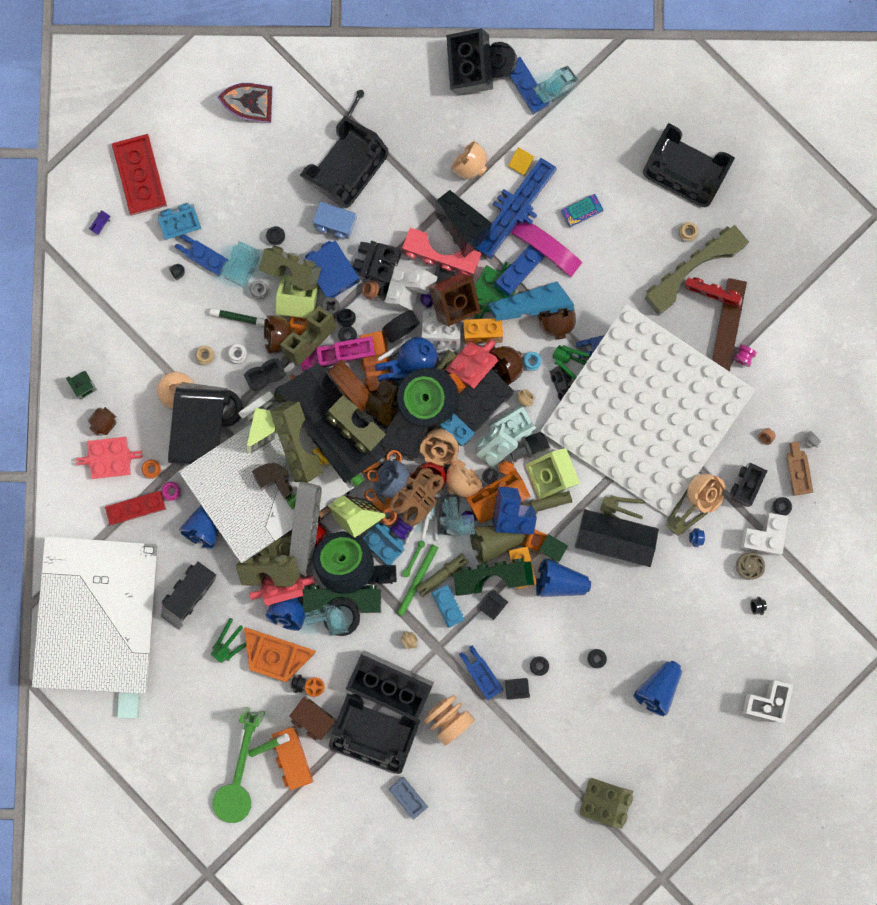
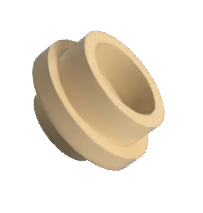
M686 222L680 227L679 235L685 241H692L698 235V228L694 223ZM685 230H691L692 234L687 235Z
M201 346L197 349L195 357L200 364L207 365L214 360L215 354L211 347ZM207 352L209 354L208 358L203 359L202 354Z
M523 389L517 393V400L522 406L531 407L533 405L535 397L530 391Z
M405 631L401 636V641L407 649L417 647L416 642H418V639L413 632Z

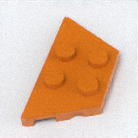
M247 627L244 628L248 664L251 671L287 682L316 653L315 650Z

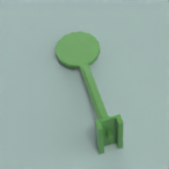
M246 707L240 715L239 722L244 723L243 729L245 732L233 783L222 786L213 798L215 814L220 820L227 823L242 821L251 809L250 795L241 786L252 733L255 732V728L264 719L265 711H261L257 716L254 713L249 714L250 708Z

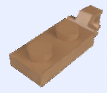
M799 441L789 443L790 453H787V464L793 496L813 493L807 455H805V451H800Z

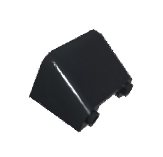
M344 116L336 126V134L339 140L318 167L314 164H309L303 169L300 176L343 208H348L354 203L388 156V148L377 133Z
M668 123L643 169V175L648 180L700 207H708L719 190L735 157L726 152H718L714 158L681 142L682 131Z
M182 382L176 387L168 463L191 464L220 445L223 410L225 405L229 406L230 394H227L228 388Z
M347 693L330 737L329 748L337 753L388 772L401 774L421 720L418 719L416 722L405 716L397 719L365 707L361 696Z

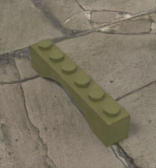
M733 225L731 228L725 227L719 233L720 237L716 240L714 238L710 239L705 244V249L695 251L690 256L691 260L687 263L685 261L681 262L676 267V272L672 275L669 272L661 279V284L658 286L654 284L646 291L648 294L644 299L658 315H661L675 303L682 281L694 268L713 259L732 258L747 246L749 241L736 225Z

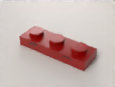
M693 277V279L687 278L685 283L686 290L740 308L742 304V296H739L740 293L734 290L725 291L717 284L712 283L708 285L697 277Z
M157 491L105 506L109 525L112 526L166 510L162 492Z

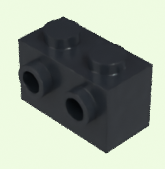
M753 463L742 466L738 474L740 480L738 484L734 483L730 494H732L731 500L746 507L752 506L768 470Z

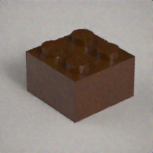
M459 273L429 286L438 322L449 327L481 313L473 277Z
M307 696L301 699L289 715L292 718L290 722L299 729L304 727L308 730L306 734L315 741L317 739L322 740L337 720Z

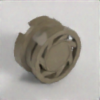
M745 553L736 561V570L744 579H757L765 571V562L756 553Z

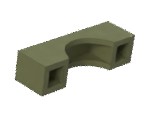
M284 402L271 410L273 423L294 482H310L322 474L323 470L318 455L308 454L301 445L300 429L305 421L300 402Z

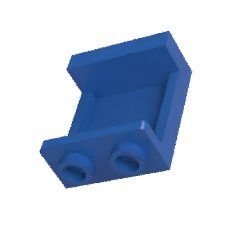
M336 240L324 243L320 250L316 252L311 251L305 256V259L315 262V265L321 267L317 284L326 299L329 297L335 298L360 282L358 275Z

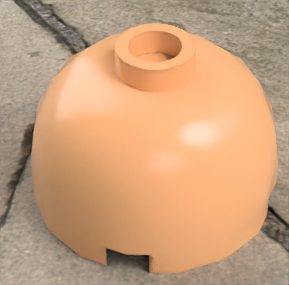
M472 141L464 148L466 151L462 155L459 154L451 167L455 174L464 179H472L477 175L481 176L487 169L485 166L487 162L485 150L477 142Z
M182 372L167 373L158 383L157 394L159 400L171 410H173L176 387L182 382L194 383L188 375Z
M442 428L434 429L428 432L422 440L420 453L423 454L424 460L427 463L432 462L444 467L443 464H453L457 459L459 444L453 434Z
M458 459L447 469L445 475L448 486L446 488L453 496L470 497L482 489V482L472 469L468 470L464 467L466 463Z
M711 474L696 476L690 482L687 490V498L690 504H695L696 509L703 513L708 511L714 512L724 499V496H722L723 490H725L724 481L720 477Z

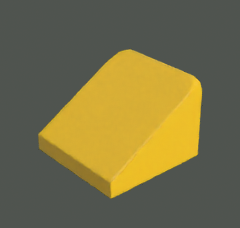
M518 147L508 167L525 175L534 160V156Z

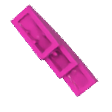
M370 336L317 347L302 362V371L308 370L318 362L322 368L334 366L341 359L348 363L375 356L373 338Z

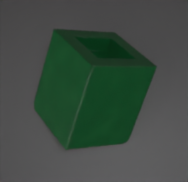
M86 371L79 373L73 378L70 376L66 377L79 399H83L97 390Z
M548 534L539 551L550 557L551 560L559 563L568 545Z

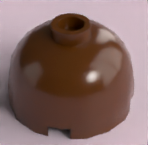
M567 308L558 309V312L545 315L542 312L537 316L542 332L547 336L554 337L555 340L566 338V334L571 333L576 324L575 309L567 311Z
M267 315V319L264 320V339H267L268 344H265V349L268 354L281 353L283 351L280 344L292 332L295 333V329L291 328L290 323L284 317Z
M501 346L489 352L498 359L491 369L493 371L497 370L501 376L500 378L506 384L513 383L522 375L524 357L520 351H516L509 346Z

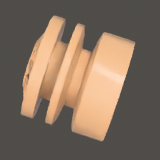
M455 695L443 699L429 711L427 717L423 720L425 724H428L434 719L435 723L430 727V730L432 731L437 727L442 729L436 737L444 746L453 741L475 721L468 710L460 714L457 712L462 705L461 702L454 707L451 705L457 699Z

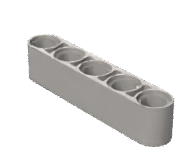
M300 482L297 488L289 556H295L299 573L303 576H309L313 567L322 493L321 486L307 482Z

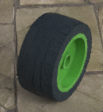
M421 368L411 372L402 380L397 393L398 406L403 416L408 421H411V423L424 427L439 425L447 421L454 414L459 403V391L455 381L449 374L436 368Z
M336 532L326 536L315 549L313 556L315 571L322 584L332 592L348 594L358 591L369 582L373 575L374 560L371 550L365 540L359 535L354 538L348 532Z

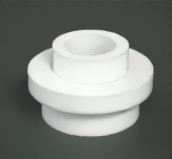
M235 344L229 348L228 357L234 363H241L246 359L247 351L244 346ZM236 351L241 352V355L239 357L234 356V353Z

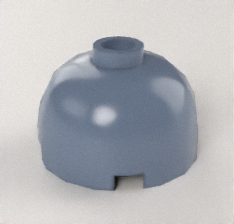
M395 459L393 461L387 460L376 474L379 478L378 482L374 481V491L382 497L392 499L404 486L409 489L406 482L408 476L410 477V472L401 462Z

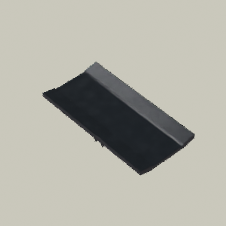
M319 362L275 389L284 402H300L305 417L302 427L344 483L353 479L387 455L379 443L368 454L360 452L355 447L356 443L351 438L347 439L341 433L342 430L327 420L328 416L325 413L343 394L338 390ZM354 411L352 414L353 424L358 428H365L366 425Z

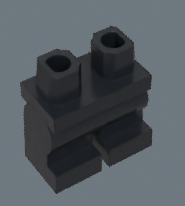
M372 240L371 243L360 242L358 253L364 254L366 257L364 261L355 258L352 266L353 269L361 273L362 277L379 281L384 285H390L394 267L398 266L402 254L401 248L377 243Z

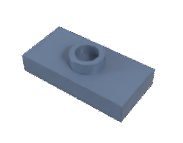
M404 776L389 788V791L413 820L428 808L427 804Z

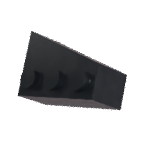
M448 190L437 200L435 215L445 230L450 233L455 245H458L462 251L461 254L465 258L490 236L492 222L451 190Z
M199 561L194 566L191 564L185 572L186 577L183 580L179 579L173 587L174 592L171 595L167 594L161 602L163 604L161 617L179 630L183 626L182 622L188 614L191 615L195 605L204 597L216 580L217 574Z

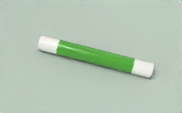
M284 734L249 750L246 760L290 740L289 735Z

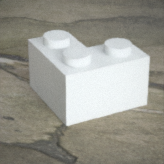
M395 266L385 303L399 310L413 311L417 293L431 295L429 286L436 284L437 276L425 269Z
M774 513L765 514L763 531L748 528L743 530L740 549L777 556L782 555L789 516Z
M770 680L766 698L747 694L742 713L785 723L793 685Z

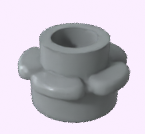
M255 281L250 286L253 298L263 299L267 296L269 289L266 283Z
M812 431L807 434L805 433L806 438L804 441L811 448L813 446L818 448L817 445L821 442Z

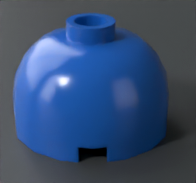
M414 337L406 341L398 352L399 364L406 372L409 371L411 373L421 368H434L437 363L438 355L434 344L423 337Z
M293 598L271 604L265 617L275 625H277V622L284 624L282 628L299 631L304 624L305 612L303 605L298 602L299 599Z

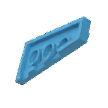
M558 281L488 304V309L496 321L520 318L521 314L539 315V312L542 311L555 313L558 312V309L567 308V311L574 310V303Z

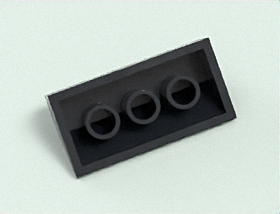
M584 509L574 546L575 548L651 567L659 528Z
M364 650L358 659L346 690L417 722L434 682Z

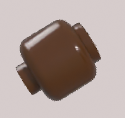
M106 407L97 408L88 419L91 425L89 429L97 436L100 433L107 435L117 424L115 419L117 416Z

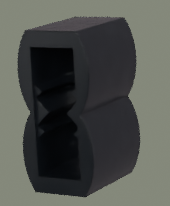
M273 358L266 361L261 367L249 369L244 374V377L250 389L256 391L264 388L269 382L281 380L286 375V372L280 360Z

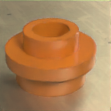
M150 459L143 463L142 473L145 477L153 479L159 476L161 466L156 460ZM150 466L155 467V470L152 473L148 471Z
M504 460L503 463H498V471L508 475L517 470L512 462Z

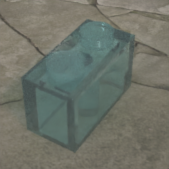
M239 241L237 245L232 247L230 252L232 256L229 262L226 261L224 263L222 275L225 279L245 288L262 254L260 250Z

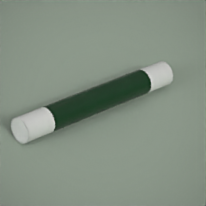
M215 308L210 309L211 316L264 326L265 319Z

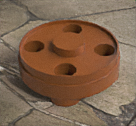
M341 359L328 373L339 385L338 390L349 400L351 399L361 413L366 411L365 405L370 392Z

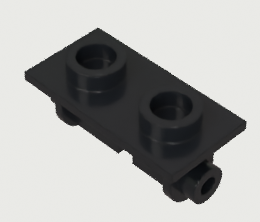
M557 366L549 372L557 390L558 399L561 401L571 386H568L567 383L573 380L560 366Z
M396 565L374 566L373 575L367 584H375V582H379V584H393V582H397Z

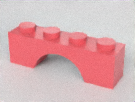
M411 227L402 247V252L408 258L415 259L417 257L422 259V262L427 265L433 266V264L441 266V269L451 272L453 270L458 272V274L464 273L473 278L481 259V252L475 250L465 258L461 254V250L452 255L439 254L430 246L428 233Z

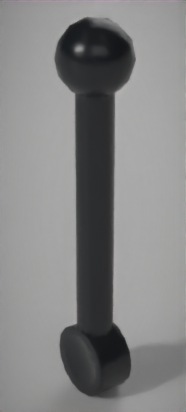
M363 90L357 91V97L346 117L350 118L358 101L364 97Z

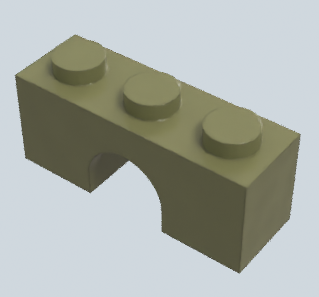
M278 246L264 249L259 271L277 277L284 276L286 268L289 267L292 272L290 284L306 291L316 289L321 267L315 265L314 261L302 260L298 254L283 252L284 249Z
M320 306L306 318L307 328L302 335L299 336L292 332L280 344L284 357L298 367L337 328L333 315Z
M343 395L325 413L328 416L327 420L332 425H337L342 430L341 433L347 439L351 438L356 443L355 447L360 452L368 454L386 434L374 422H371L365 428L356 427L352 422V414L358 407Z
M252 556L243 563L239 561L235 565L241 585L258 586L268 574L273 579L275 586L292 587L300 578L295 556Z

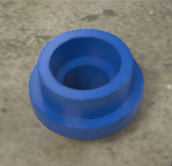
M694 528L689 535V541L693 547L702 546L705 542V533L699 528Z

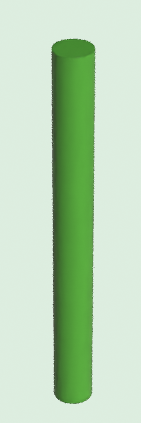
M431 545L397 611L398 614L404 616L417 591L416 587L420 585L439 547Z

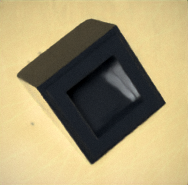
M542 432L525 437L532 455L550 449L549 443Z

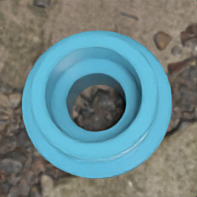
M536 352L526 353L523 361L524 367L529 371L537 370L541 365L540 355ZM531 358L535 360L533 365L528 363V360Z

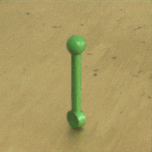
M424 541L418 542V548L408 568L403 571L404 577L410 576V570L421 548L425 546Z

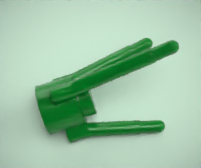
M558 345L552 357L556 360L554 364L560 366L575 380L577 376L563 363L567 364L572 359L585 365L586 361L573 356L572 353L589 357V354L565 345Z
M232 618L229 619L219 639L212 647L214 650L211 652V655L220 663H223L225 659L229 661L232 656L246 647L245 642L229 653L231 649L228 646L242 630V625L235 630L225 644L221 643L233 621Z

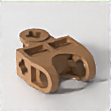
M429 468L422 469L415 479L408 476L406 485L411 490L404 486L396 493L390 503L391 509L397 514L405 511L403 520L407 525L415 526L419 524L438 502L434 496L443 486V477L433 474V471ZM399 501H403L402 505L396 508V504ZM416 513V517L409 521V518Z

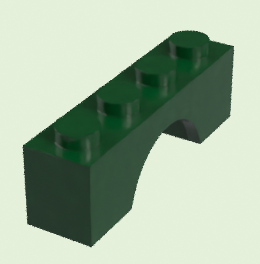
M524 558L513 559L512 564H506V561L495 562L493 567H489L488 564L477 565V569L471 570V567L459 568L460 572L453 573L456 596L482 593L485 582L494 575L502 578L509 588L534 585L531 561L524 562Z
M308 585V589H303V608L305 613H324L331 601L342 597L356 602L361 613H381L382 590L377 589V585H366V589H359L348 594L335 593L329 589H319V585Z

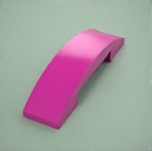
M525 221L523 224L518 222L511 231V234L548 258L570 278L582 264V261L570 250L533 223L529 225Z

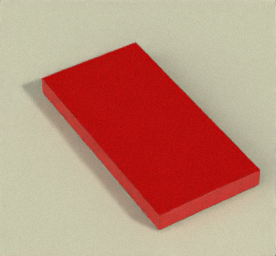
M145 134L111 143L130 215L166 207L167 203L149 135Z

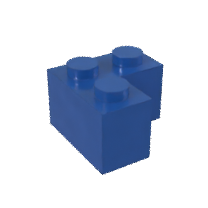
M498 487L492 519L496 532L534 534L537 520L534 507L520 505L521 498L518 488Z

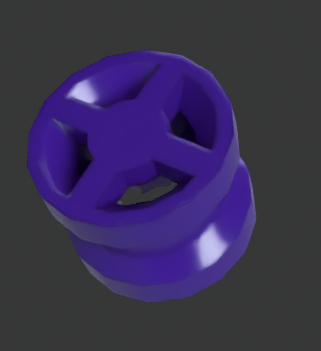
M398 517L397 523L391 526L390 530L405 541L407 534L412 532L414 528Z

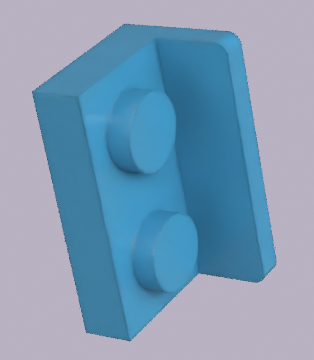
M184 203L179 205L178 209L171 210L169 208L160 212L158 221L165 240L201 229L194 204Z
M455 413L447 421L439 424L442 429L453 434L460 446L466 445L475 434Z
M376 523L363 539L379 558L387 565H391L405 551L402 547L404 543L397 536L393 538L389 534L391 530L384 523L381 525Z

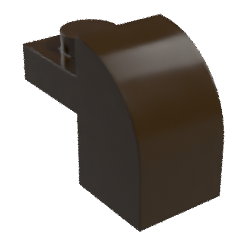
M383 379L374 395L370 393L368 395L365 405L367 414L381 423L390 426L398 412V409L391 405L397 396L399 388Z
M267 463L252 471L261 490L276 484L284 500L291 496L292 486L288 480L284 481L289 476V472L283 466L276 463Z

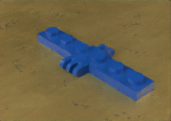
M540 158L514 194L505 189L502 190L501 193L506 198L499 195L497 199L502 203L499 204L494 201L492 204L501 212L491 225L490 236L475 248L478 252L491 259L518 222L523 224L525 221L529 225L532 224L533 221L528 216L535 219L537 214L532 211L533 207L531 204L556 172L557 168L554 165Z

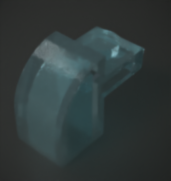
M567 65L556 70L548 80L537 84L533 90L543 103L549 101L552 103L566 94L579 80Z
M457 496L445 498L442 506L446 517L439 518L442 528L454 536L475 534L474 515L458 516Z
M323 603V612L320 609L309 611V615L305 616L307 625L326 621L329 636L349 632L346 615L335 604Z

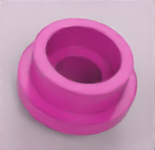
M167 482L162 487V496L166 500L174 501L179 498L181 488L175 482ZM170 488L175 489V493L173 495H169L168 490Z

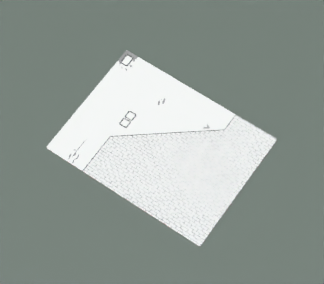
M252 424L179 471L241 563L292 530L295 507L291 509L281 495L277 485L273 484L261 490L252 471L264 464L276 463L283 466L289 472V476L284 481L288 480L292 486L291 496L297 493V488L300 482H294L278 434H275V439L253 453L247 452V443ZM301 426V445L308 454H312L317 445L312 442L311 437L307 435V432ZM330 463L327 467L322 464L323 473L308 482L319 485L322 488L320 510L354 488L351 482H343ZM360 473L361 477H362V478L364 479V481H365V477L363 476L362 473Z
M45 537L32 680L33 688L147 693L157 556L156 544Z

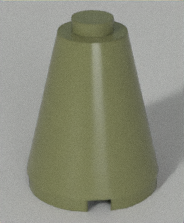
M475 526L470 531L471 546L478 553L475 557L480 565L486 564L517 547L525 539V534L496 532L494 526Z

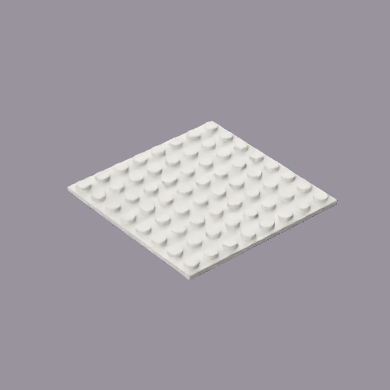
M626 303L540 432L666 516H669L688 489L692 479L700 472L756 389Z

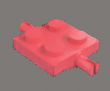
M489 339L481 347L469 342L445 370L448 374L455 373L465 385L474 389L498 361L496 356L489 353L496 343Z
M127 437L87 441L88 457H77L76 461H84L76 463L77 466L88 464L91 469V478L98 479L131 475V459H138L143 456L135 455L142 454V450L130 452Z
M313 575L303 579L300 576L292 587L275 586L273 579L267 576L261 582V589L251 592L249 595L251 601L263 598L265 606L303 596L304 586L315 584V579Z

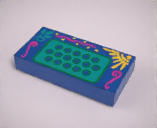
M593 194L562 209L561 212L570 228L603 212V208L596 194Z

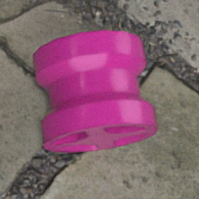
M740 345L738 348L739 352L734 355L733 360L743 366L750 367L752 364L751 360L756 356L757 352L748 346Z

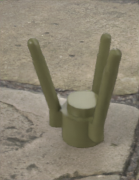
M687 490L667 519L669 523L666 527L677 536L680 533L683 534L689 527L708 514V512L702 513L686 524L685 519L696 508L694 504L681 518L678 515L674 518L686 496Z
M613 495L604 497L600 511H603L604 514L617 517L614 514L616 511L643 519L642 515L618 507L619 503L616 501L644 504V500Z

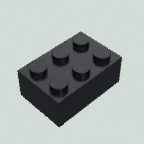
M482 28L446 35L450 90L458 96L492 90L493 80L489 34Z
M491 369L474 389L466 385V388L459 393V403L454 413L476 433L512 397L514 390Z

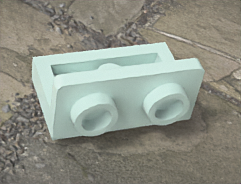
M522 405L488 424L492 429L503 423L505 425L504 433L514 440L527 437L536 429Z
M503 423L493 427L486 437H481L476 444V456L492 467L496 466L518 446L516 440L504 433L505 425Z

